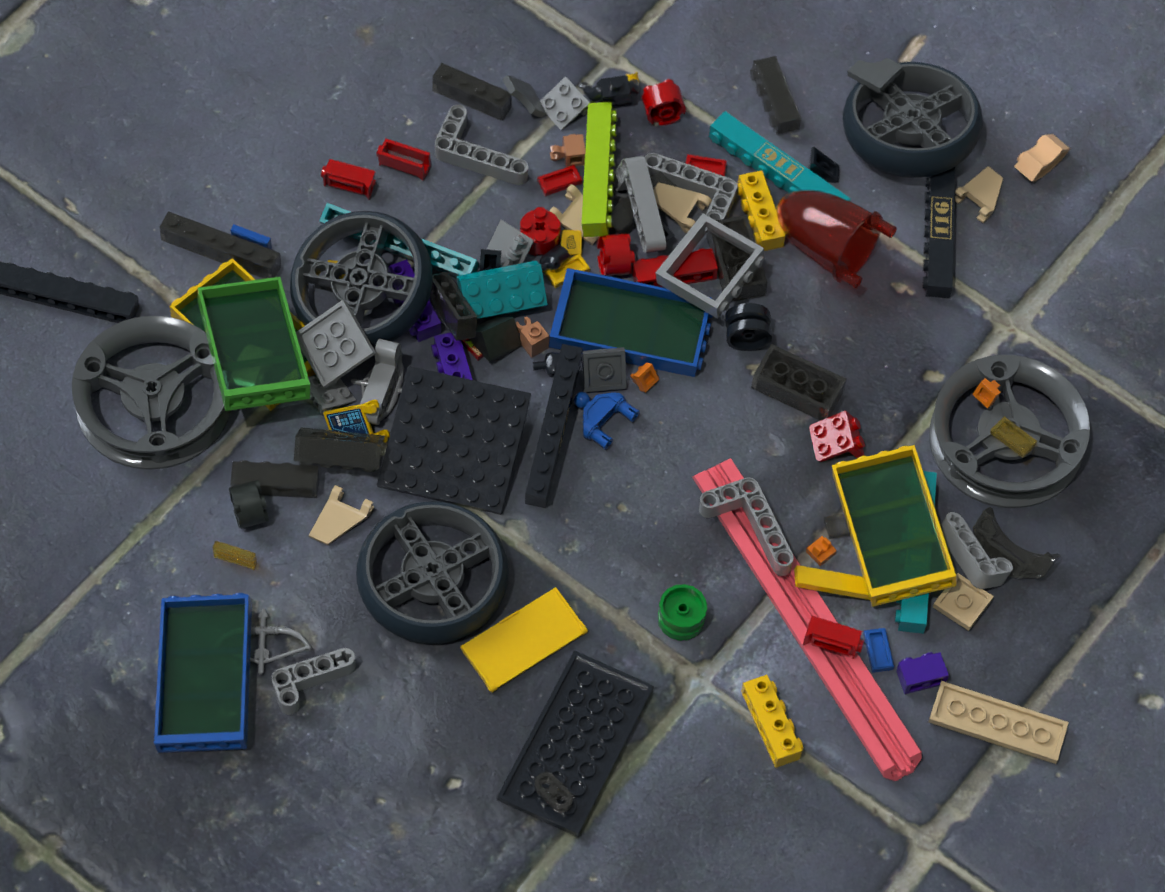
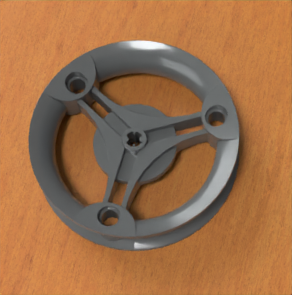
M142 316L117 323L104 330L88 344L80 355L73 372L72 396L77 420L84 436L103 456L124 466L138 469H163L190 461L202 454L218 439L230 416L231 410L225 411L206 333L195 325L180 319L166 316ZM215 342L220 365L227 364L223 352ZM143 343H169L190 351L188 355L169 365L149 363L138 366L135 369H124L106 363L122 350ZM222 372L226 389L229 390L231 389L229 383L230 374L229 372ZM199 375L211 378L214 390L213 400L203 419L194 428L179 437L167 432L168 417L174 414L181 406L185 394L184 387ZM108 376L122 380L123 382L108 378ZM104 387L121 395L124 408L132 416L144 421L148 434L140 438L138 442H134L112 433L97 418L92 406L91 394ZM161 420L162 431L152 432L151 421Z
M1018 355L983 357L969 362L954 372L938 394L929 428L932 455L946 479L972 499L1003 508L1034 506L1048 501L1061 493L1076 476L1090 436V421L1086 405L1072 383L1047 364ZM985 378L989 382L995 380L1001 385L998 390L1003 391L1005 402L1000 403L998 396L993 405L983 412L978 422V437L971 444L965 447L952 442L949 433V419L957 400L970 389L978 387ZM1014 382L1037 389L1057 405L1069 429V434L1065 438L1042 429L1034 413L1017 403L1011 390ZM983 446L986 450L975 457L973 452ZM1030 454L1054 460L1056 466L1050 473L1024 482L997 480L977 471L978 465L995 457L1017 460Z

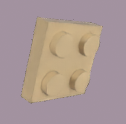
M957 573L956 586L946 588L935 601L933 608L969 631L991 603L994 596L983 589L976 588L968 579Z

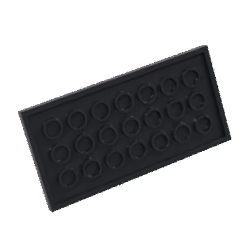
M574 650L498 793L497 801L578 837L652 694L654 686Z

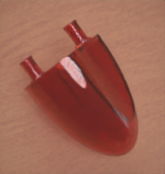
M793 191L784 195L777 204V219L784 234L805 254L831 272L835 281L840 283L843 280L855 289L860 286L863 279L856 274L870 257L880 233L888 236V238H892L897 231V227L884 221L882 215L877 211L871 213L850 201L822 191Z

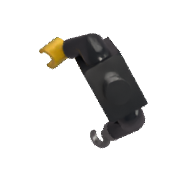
M638 72L600 79L593 88L587 82H580L578 84L589 100L594 101V103L612 102L613 107L633 104L631 95L635 96L640 92Z

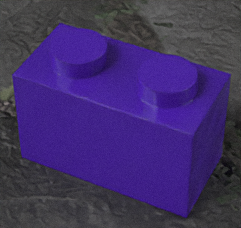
M932 652L925 653L921 657L914 659L911 657L905 658L898 663L896 670L904 695L938 687L941 681L947 682L949 677L940 652L935 654Z

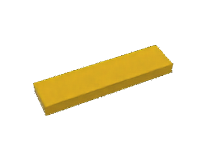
M796 565L794 568L796 587L870 600L862 576ZM870 578L872 588H877V579Z

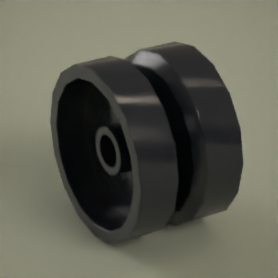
M743 303L731 307L726 312V341L731 348L740 351H755L771 343V314L767 307L756 303Z

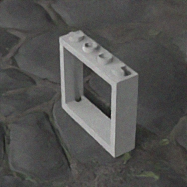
M703 213L656 271V281L659 285L718 319L722 312L728 310L733 298H737L740 295L743 285L751 281L754 271L762 266V262L765 259L764 248ZM707 231L714 233L751 255L715 301L673 277V274Z

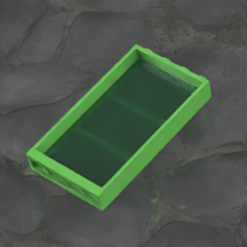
M273 277L199 287L198 304L225 411L310 399V382L281 278Z

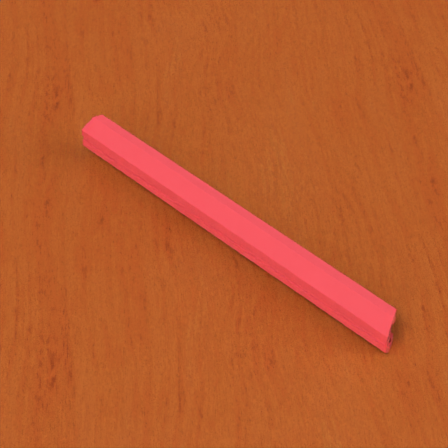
M731 458L692 476L702 494L717 487L744 479ZM725 496L726 499H733L730 496ZM743 507L718 515V519L883 777L897 781L903 776L913 773L922 759L921 751L858 653L856 652L855 658L852 659V655H843L811 645V643L803 646L811 616L835 623L837 621L816 590L795 586L794 568L796 565H800L795 556L793 555V564L788 575L779 576L775 574ZM753 507L755 510H761L758 507ZM762 525L764 528H770L767 525ZM770 543L772 546H778L776 543ZM779 561L781 564H787L785 561Z

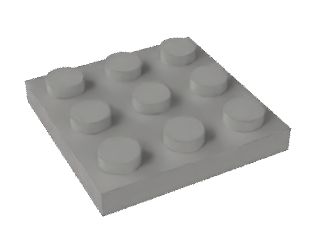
M341 300L296 332L300 348L321 385L325 388L376 354L346 300Z

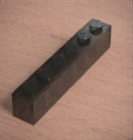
M168 211L159 226L162 241L220 263L228 262L233 258L248 273L260 278L276 277L281 267L279 252Z

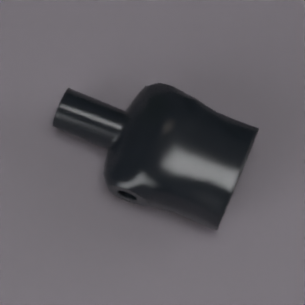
M556 245L546 252L539 261L542 273L548 269H558L570 258L567 249Z
M550 352L545 355L544 361L532 362L533 370L546 369L547 374L553 377L560 353Z

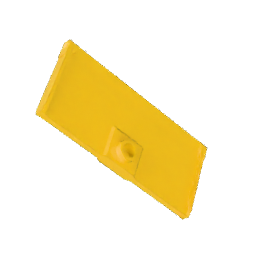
M555 587L463 644L460 648L484 681L488 690L492 693L564 646L586 634L588 630Z

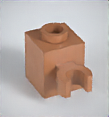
M583 134L563 136L562 146H550L551 160L555 161L564 158L566 167L585 165L586 149Z
M526 316L524 317L525 326H521L518 321L515 322L520 333L522 347L531 358L549 349V335L538 321L531 324V320Z

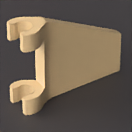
M987 167L965 186L959 187L955 191L957 195L954 201L960 204L967 196L981 207L979 211L981 214L977 219L984 223L994 211L1003 177L990 167Z
M657 183L653 189L657 206L673 218L685 233H688L695 224L693 219L687 217L694 205L696 204L699 209L704 210L712 201L710 197L704 194L663 183Z
M571 184L566 190L565 197L573 202L563 214L556 207H552L550 212L557 216L561 225L566 229L581 230L582 239L593 246L598 237H584L581 225L583 195Z
M335 485L309 537L326 545L331 544L367 519L374 509V506H372L373 502L365 499L360 510L340 502L344 495L342 492L343 488Z

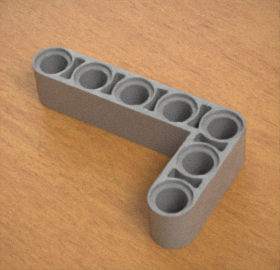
M458 104L449 109L435 140V156L438 160L515 185H523L527 182L528 164L526 161L460 140L467 126V110L464 106Z
M649 153L644 157L651 180L710 197L712 202L706 215L725 225L736 199L737 183L733 179L656 153ZM707 231V234L716 236L714 233Z
M644 156L622 159L614 173L613 184L616 191L628 190L643 252L665 250V234Z
M744 478L706 491L701 495L699 513L705 518H712L743 507L775 574L786 576L791 572L794 559L793 554L755 479ZM725 496H730L733 499H726ZM705 503H711L713 506H707ZM753 507H758L761 510H755ZM762 525H767L770 528H764ZM770 543H776L778 546H772ZM779 561H785L787 564H781Z

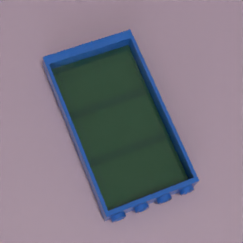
M567 268L550 333L549 347L561 350L562 344L581 347L583 351L624 347L625 363L643 366L648 362L653 364L654 369L695 377L696 370H701L703 358H700V352L705 353L707 341L703 340L704 335L708 336L711 323H707L708 318L713 316L666 288Z
M235 593L233 595L213 594L212 596L191 595L190 597L170 596L168 598H161L154 745L158 753L247 749L252 602L249 594Z

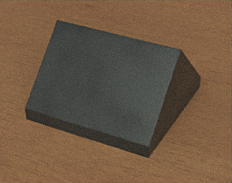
M496 316L464 332L465 336L488 362L520 348L522 345L514 317Z

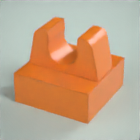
M648 362L638 367V371L635 374L632 373L630 375L640 391L645 393L659 380L653 364Z
M985 378L980 382L972 395L986 408H989L1001 393L998 390L1001 385L995 380L989 382Z
M823 536L806 548V553L819 566H822L836 555L837 552L832 543Z

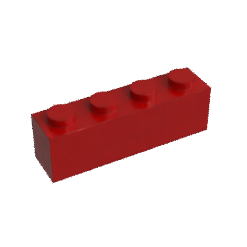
M713 249L692 251L673 274V277L685 284L716 280L718 267ZM661 255L651 259H639L632 263L634 282L664 288L656 281V271L668 256Z

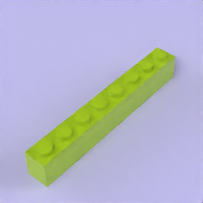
M612 102L588 103L581 222L584 237L608 235L609 228H612V216L609 215V212H613V202L610 200V197L614 196L613 185H611V182H614V170L611 169L615 167V155L612 152L616 151L615 139L613 140V137L617 135L616 125H614V122H617V110H613Z

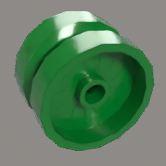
M682 584L670 587L663 593L659 603L657 618L658 625L664 634L672 639L682 641L696 637L703 630L707 603L702 592L693 586Z

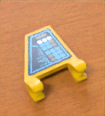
M376 399L359 405L323 412L330 432L374 443H386L390 437L387 429L373 433L366 413H375L377 408H379V403Z

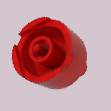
M668 79L663 81V83L653 86L649 85L643 89L642 101L647 119L651 124L657 122L660 126L669 125L681 119L680 115L682 113L685 114L686 107L680 87L673 80Z
M537 207L523 216L520 221V232L534 240L528 254L536 256V254L544 255L553 247L559 245L561 223L555 214L543 207Z
M629 234L598 237L597 249H600V255L597 256L601 275L617 276L631 274V263L635 262L634 251H630L631 238Z

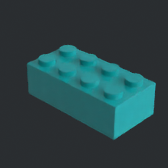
M537 260L456 276L462 313L467 321L547 305L542 267Z

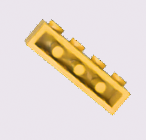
M762 170L739 175L736 193L738 196L741 195L742 210L747 213V224L753 230L754 243L763 247L764 251L784 247L785 234Z
M764 675L743 682L741 693L775 768L800 760L803 745L800 738H796L793 732L795 729L792 720L786 717V708L783 701L779 700L776 695L777 688L774 681H770L768 675Z

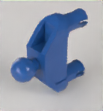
M579 392L574 397L575 405L579 408H584L583 437L587 440H594L605 450L613 442L612 437H609L600 430L615 412H620L633 422L640 414V411L627 403L625 396L620 393L598 394L591 401L589 395L585 392Z

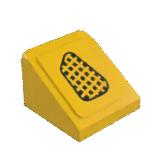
M581 230L561 231V246L567 249L569 255H581Z

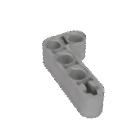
M378 339L376 343V362L360 404L375 399L378 401L379 408H377V412L372 414L366 413L369 422L379 425L402 364L400 343Z
M955 512L948 513L940 527L948 549L971 584L979 589L1003 585L1013 570L1012 563L1001 557L990 559L961 515Z
M342 648L276 670L272 675V683L281 711L284 714L292 715L299 710L298 691L353 673L356 667L354 652L348 648ZM323 666L329 667L326 671L320 670ZM302 673L308 674L307 677H299ZM286 680L287 683L281 685L278 684V681ZM287 699L294 700V702L290 704L285 703L284 701Z

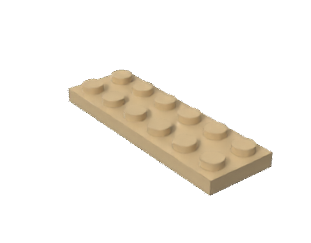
M941 681L928 721L929 723L1054 764L1058 761L1069 723Z

